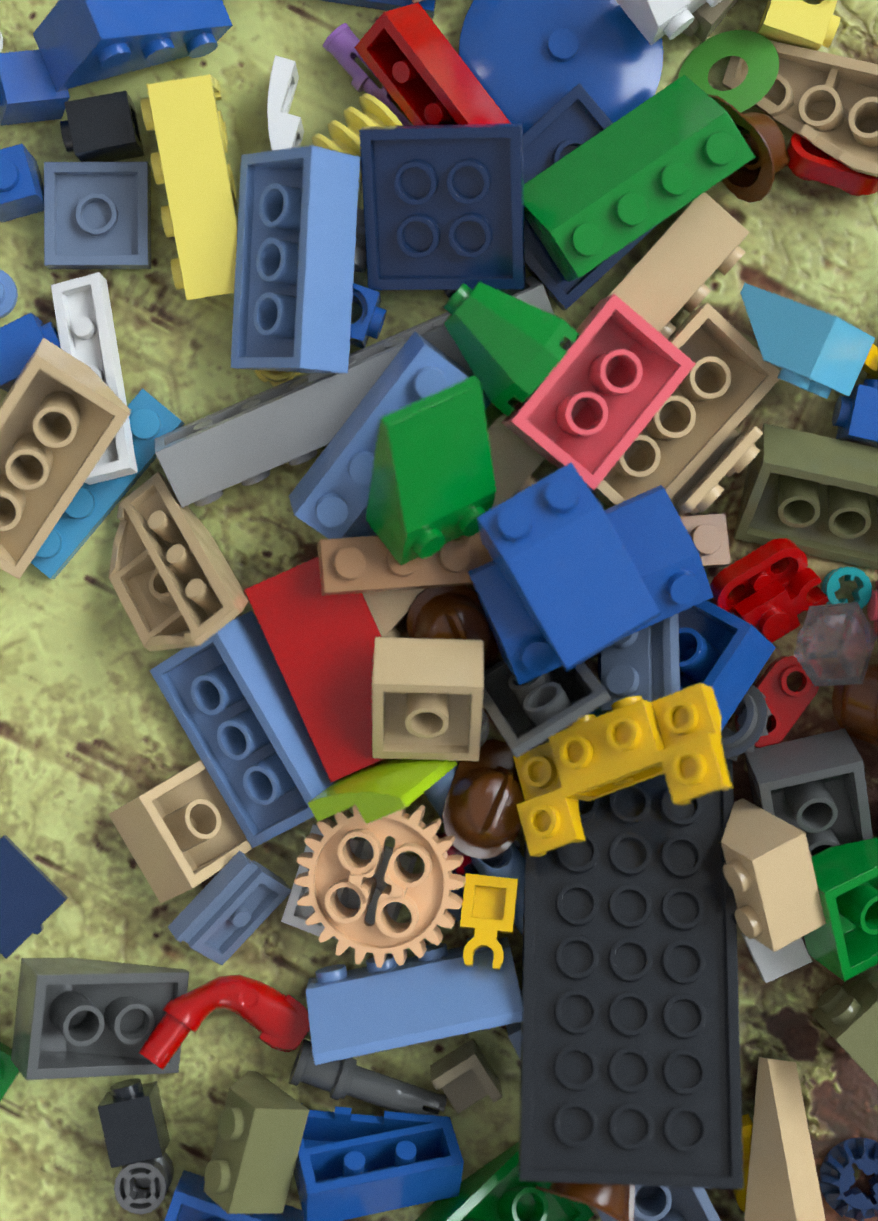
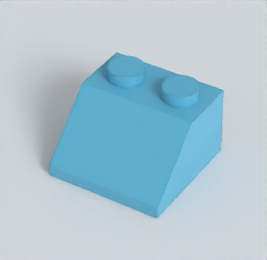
M744 283L740 293L764 361L781 368L778 378L828 399L831 390L850 396L875 338L837 316Z

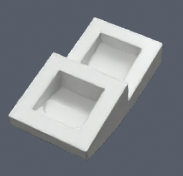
M276 55L270 75L267 103L268 132L272 151L300 147L304 135L301 117L289 114L299 80L296 62Z

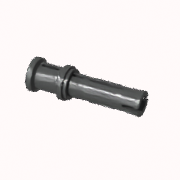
M303 1039L289 1078V1084L297 1086L302 1082L328 1091L330 1098L339 1100V1098L344 1100L346 1095L394 1112L440 1116L438 1115L439 1111L444 1112L447 1102L445 1094H438L357 1066V1060L353 1059V1057L315 1065L311 1041Z

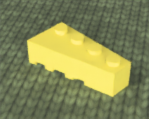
M209 74L146 84L149 97L141 98V109L146 130H155L159 152L151 153V163L156 184H165L169 205L161 206V217L166 237H175L179 258L171 259V270L176 290H185L186 300L234 293L238 216H236L234 206L237 205V192L230 163L227 164L225 153H228L229 145L226 124L223 121L221 110L217 111L216 100H222L219 81Z

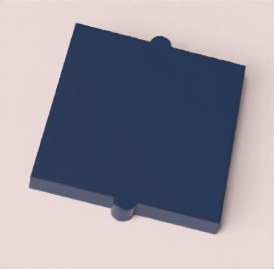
M4 835L0 839V953L7 959L32 933L39 934L43 931V923L68 897Z

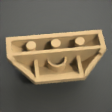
M157 472L119 503L117 519L120 520L113 541L109 579L143 646L147 650L159 651L200 646L242 613L249 601L247 595L211 533L188 505L183 508L181 507L170 483L161 473Z

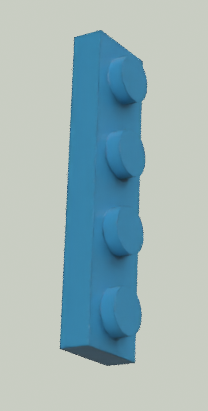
M143 388L127 406L131 410L129 421L138 473L91 485L83 483L31 561L36 568L50 579H55L156 459L154 439L185 424Z

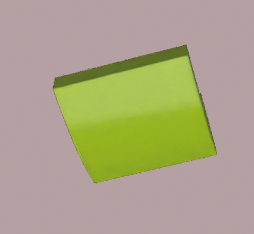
M383 759L338 779L307 804L317 821L356 805L365 823L368 824L406 808L453 769L457 762L454 760Z

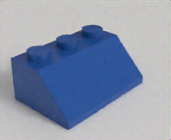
M706 600L678 613L680 690L698 683L711 686L722 717V731L776 647L753 625ZM601 706L590 712V714L596 717L604 714L601 711Z

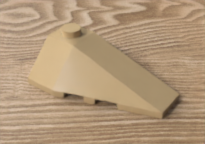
M769 40L777 50L779 70L769 92L754 106L851 170L878 177V64ZM738 56L730 57L722 81L725 87L730 90L734 89L745 80L748 74L746 61Z
M759 1057L744 1221H826L796 1062Z

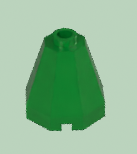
M480 281L472 289L463 283L443 306L450 314L444 321V325L474 375L481 383L491 403L506 416L515 410L510 399L515 396L523 403L565 356L567 351L560 345L563 338L567 337L574 343L579 336V333L561 317Z

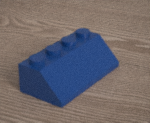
M662 485L604 510L660 611V616L627 636L713 598L699 552ZM492 560L468 571L502 658L518 684L521 685L563 666L495 561Z

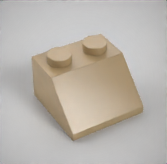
M375 637L372 682L373 758L479 761L484 688L483 640Z
M201 760L108 814L160 903L193 889L220 871L239 850L245 854L253 849Z
M743 798L734 802L721 844L726 864L723 867L724 875L733 889L738 908L735 911V919L745 936L750 939H756L773 952H776L826 924L806 834Z

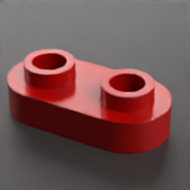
M797 133L792 135L786 149L790 157L787 166L796 177L806 181L814 180L837 187L854 196L871 195L878 192V177L855 172Z
M773 539L720 571L710 583L713 598L709 600L714 605L737 616L733 608L735 604L773 581L777 580L784 588L787 587L796 573L808 567L807 556L790 539Z
M795 655L779 657L769 665L755 684V687L766 696L767 707L772 713V725L767 730L768 735L761 736L754 746L765 747L780 743L817 694L820 685L819 673L815 665L808 659ZM796 671L802 677V685L799 689L791 691L787 686L786 680L790 673ZM735 715V727L738 732L740 730L738 728L740 725L737 721L739 716Z

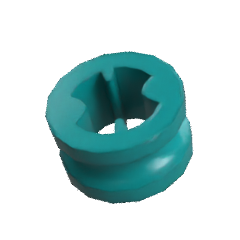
M840 567L831 570L824 577L821 583V591L828 597L826 605L836 612L852 613L861 610L868 604L872 596V585L869 577L862 570L856 567ZM844 575V581L854 580L857 584V588L852 591L854 601L848 604L847 598L838 600L834 593L840 589L838 579Z

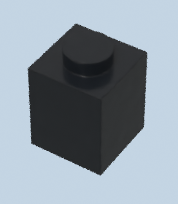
M126 90L64 102L68 120L60 121L63 142L68 153L74 152L80 162H115L145 156L135 105Z
M134 1078L112 1085L110 1087L111 1091L106 1093L98 1106L111 1168L163 1157L170 1138L157 1081L142 1084L141 1079Z

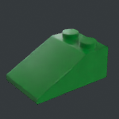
M472 376L380 418L365 520L400 566L418 557L421 559L428 558L437 553L444 544L462 535L470 537L480 532L477 517L492 509L496 495V485L481 383L475 376Z
M878 837L833 846L811 857L826 924L804 935L807 951L811 957L843 981L878 964Z
M517 1142L464 1179L460 1185L459 1196L433 1202L415 1221H588L594 1214L587 1204L536 1189V1186L549 1189L552 1182L518 1181L519 1142Z

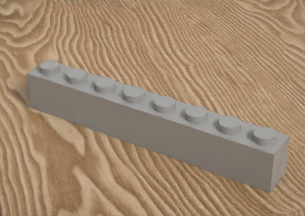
M533 276L525 278L526 285L524 289H499L554 314L544 285ZM446 312L349 354L348 374L305 373L155 438V454L181 507L183 508L192 503L198 507L210 504L223 495L222 490L240 482L243 486L256 484L270 475V469L287 462L289 465L302 464L315 457L317 449L330 443L414 331L474 375L444 325V321L450 314Z

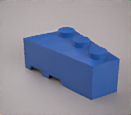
M59 0L34 31L33 36L55 89L58 92L188 56L191 58L203 57L218 47L217 41L233 25L222 0Z
M335 1106V1112L309 1110L293 1172L304 1221H343L459 1196L464 1161L450 1117L384 1111V1117L351 1114L352 1108Z

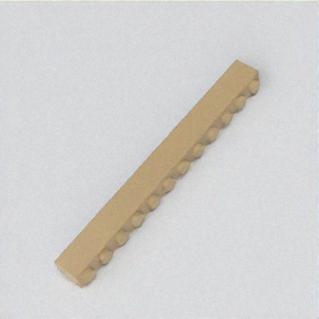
M704 192L692 202L608 296L612 294L618 296L668 339L677 329L670 322L682 308L691 314L711 292V289L704 284L718 269L725 276L746 253L739 244L750 232ZM517 398L512 402L513 406L518 403L519 400ZM504 413L488 428L496 485V495L492 509L537 483L539 480L532 474L545 461V458L501 423L506 417ZM424 589L363 593L382 638H398L401 635L395 626L406 615L416 596Z

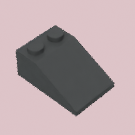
M504 660L484 671L483 706L516 758L611 700L606 689L584 662L569 671H566L561 666L521 685L518 684Z
M845 728L756 748L755 752H745L754 805L805 832L811 857L833 846L873 838L863 760Z
M21 958L11 1061L26 1080L179 1073L181 1046L164 1070L138 1052L166 1012L162 1010L165 1004L187 993L189 972L186 969L81 958Z

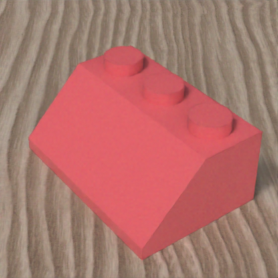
M615 294L603 298L597 303L576 329L579 336L574 343L568 339L562 348L567 353L559 364L523 403L518 401L514 406L515 410L501 422L539 455L561 469L567 464L572 463L591 490L597 488L696 365V363Z

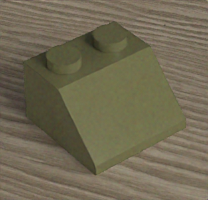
M247 1071L229 1088L225 1107L219 1115L218 1134L211 1160L205 1169L203 1192L228 1214L283 1213L309 1109L259 1072Z

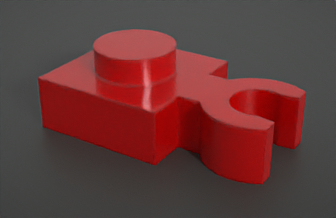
M805 568L792 577L787 587L784 588L775 580L735 604L733 608L737 617L753 625L764 637L773 643L801 626L797 617L798 614L803 611L812 612L822 608L828 602V597L817 587L822 582L820 577L811 568Z

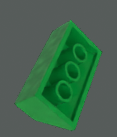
M684 74L525 183L524 216L566 281L569 282L582 277L748 163L755 156L728 112Z

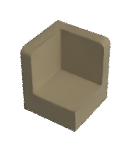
M473 1038L430 1065V1081L436 1090L440 1088L443 1090L457 1114L489 1095L493 1102L503 1097L499 1078Z

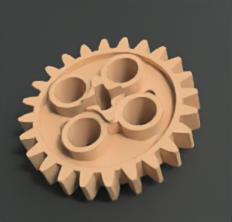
M355 805L353 806V814L348 809L334 814L337 823L329 818L320 820L317 826L323 836L310 833L305 838L304 842L314 853L305 852L297 858V863L309 869V871L299 874L294 879V884L309 888V891L298 899L297 904L299 906H313L315 911L305 923L307 926L320 922L324 925L325 929L318 939L321 943L333 936L339 940L335 953L337 956L344 953L350 946L355 949V964L360 965L367 953H373L377 968H381L386 961L388 953H392L395 961L400 966L407 959V948H410L419 958L424 956L427 950L424 938L437 946L441 943L444 936L437 925L452 929L456 918L447 909H460L463 898L451 892V890L462 888L466 883L464 876L453 874L452 870L459 867L464 858L463 855L447 854L446 851L454 843L455 837L452 835L438 838L435 833L441 826L442 820L440 818L428 825L422 822L425 812V806L423 805L418 807L412 815L405 813L406 808L368 824L365 823ZM392 836L395 839V845L384 875V882L388 885L378 898L374 924H368L366 922V915L377 885V879L373 875L383 862L386 838ZM362 837L368 840L374 850L373 858L360 859L356 857L350 847L351 838ZM406 851L418 854L423 859L424 871L418 874L406 871L401 866L400 854ZM346 887L354 890L359 895L360 907L352 909L343 906L337 895L338 889ZM400 902L406 905L412 916L411 921L406 923L394 921L388 914L387 904Z

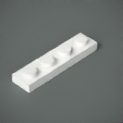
M97 272L51 285L60 348L88 365L127 406L107 279ZM129 416L85 480V483L88 485L138 473Z

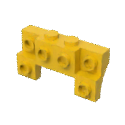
M698 683L652 702L643 700L641 696L623 698L611 705V712L598 717L592 714L585 715L567 726L565 730L549 737L548 743L532 748L517 758L513 756L525 800L517 804V809L530 856L541 857L546 855L547 851L572 842L580 843L586 840L581 824L578 800L591 801L664 773L673 803L677 805L688 804L691 799L719 789L726 790L732 788L721 742L722 717L713 688Z

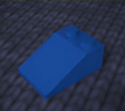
M572 463L567 464L477 517L481 542L566 671H569L660 616L657 605L602 506Z

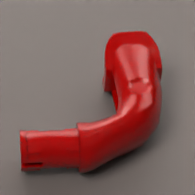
M240 974L219 976L165 1004L162 1008L166 1012L138 1053L164 1070L191 1031L196 1033L206 1017L217 1008L229 1010L239 1015L260 1032L257 1038L271 1048L283 1052H292L297 1049L310 1031L308 1010L289 994L284 995L261 981Z

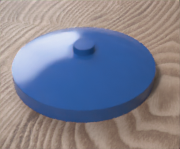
M473 0L462 26L459 56L510 123H523L524 134L579 83L612 123L625 116L655 95L663 67V40L661 37L653 45H650L616 0Z

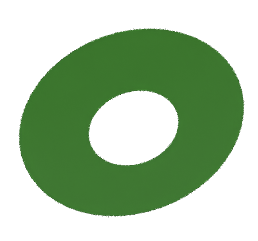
M748 30L727 31L717 34L698 45L684 61L678 79L685 74L705 93L718 96L730 103L739 112H743L758 103L773 86L779 70V57L774 45L763 35ZM728 56H738L744 59L748 65V74L739 86L727 91H719L710 86L708 73L714 63Z

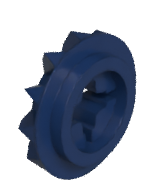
M860 1137L842 1141L828 1152L822 1162L819 1174L821 1192L827 1203L841 1217L845 1216L857 1221L878 1217V1142L875 1140ZM854 1163L866 1175L873 1173L875 1175L868 1180L871 1187L869 1189L871 1192L869 1196L865 1192L862 1193L858 1187L850 1189V1186L856 1182L853 1175L855 1171L851 1166Z

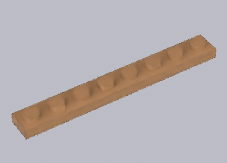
M726 514L680 516L699 552L704 569L725 567L731 564ZM480 532L470 537L462 535L444 544L434 555L425 559L418 557L400 566L378 536L320 539L317 543L322 596L473 585L468 571L493 560L481 542Z

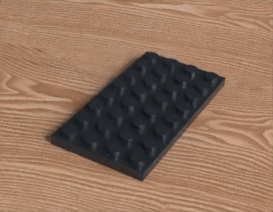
M724 758L732 788L726 790L719 789L691 799L688 804L677 805L673 803L664 773L591 801L578 800L585 841L580 843L572 842L547 851L544 856L535 857L530 856L525 839L518 1181L744 1189L737 922L735 919L736 900L733 889L724 875L723 867L726 864L721 844L734 805L733 760Z

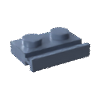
M678 614L622 638L601 651V684L611 700L601 705V711L604 714L611 712V705L623 698L641 696L643 700L652 702L680 691Z
M239 850L172 921L168 928L177 941L188 943L190 948L222 966L291 893V889L281 877L255 860L251 861Z

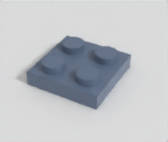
M44 162V265L48 269H151V167L148 162Z

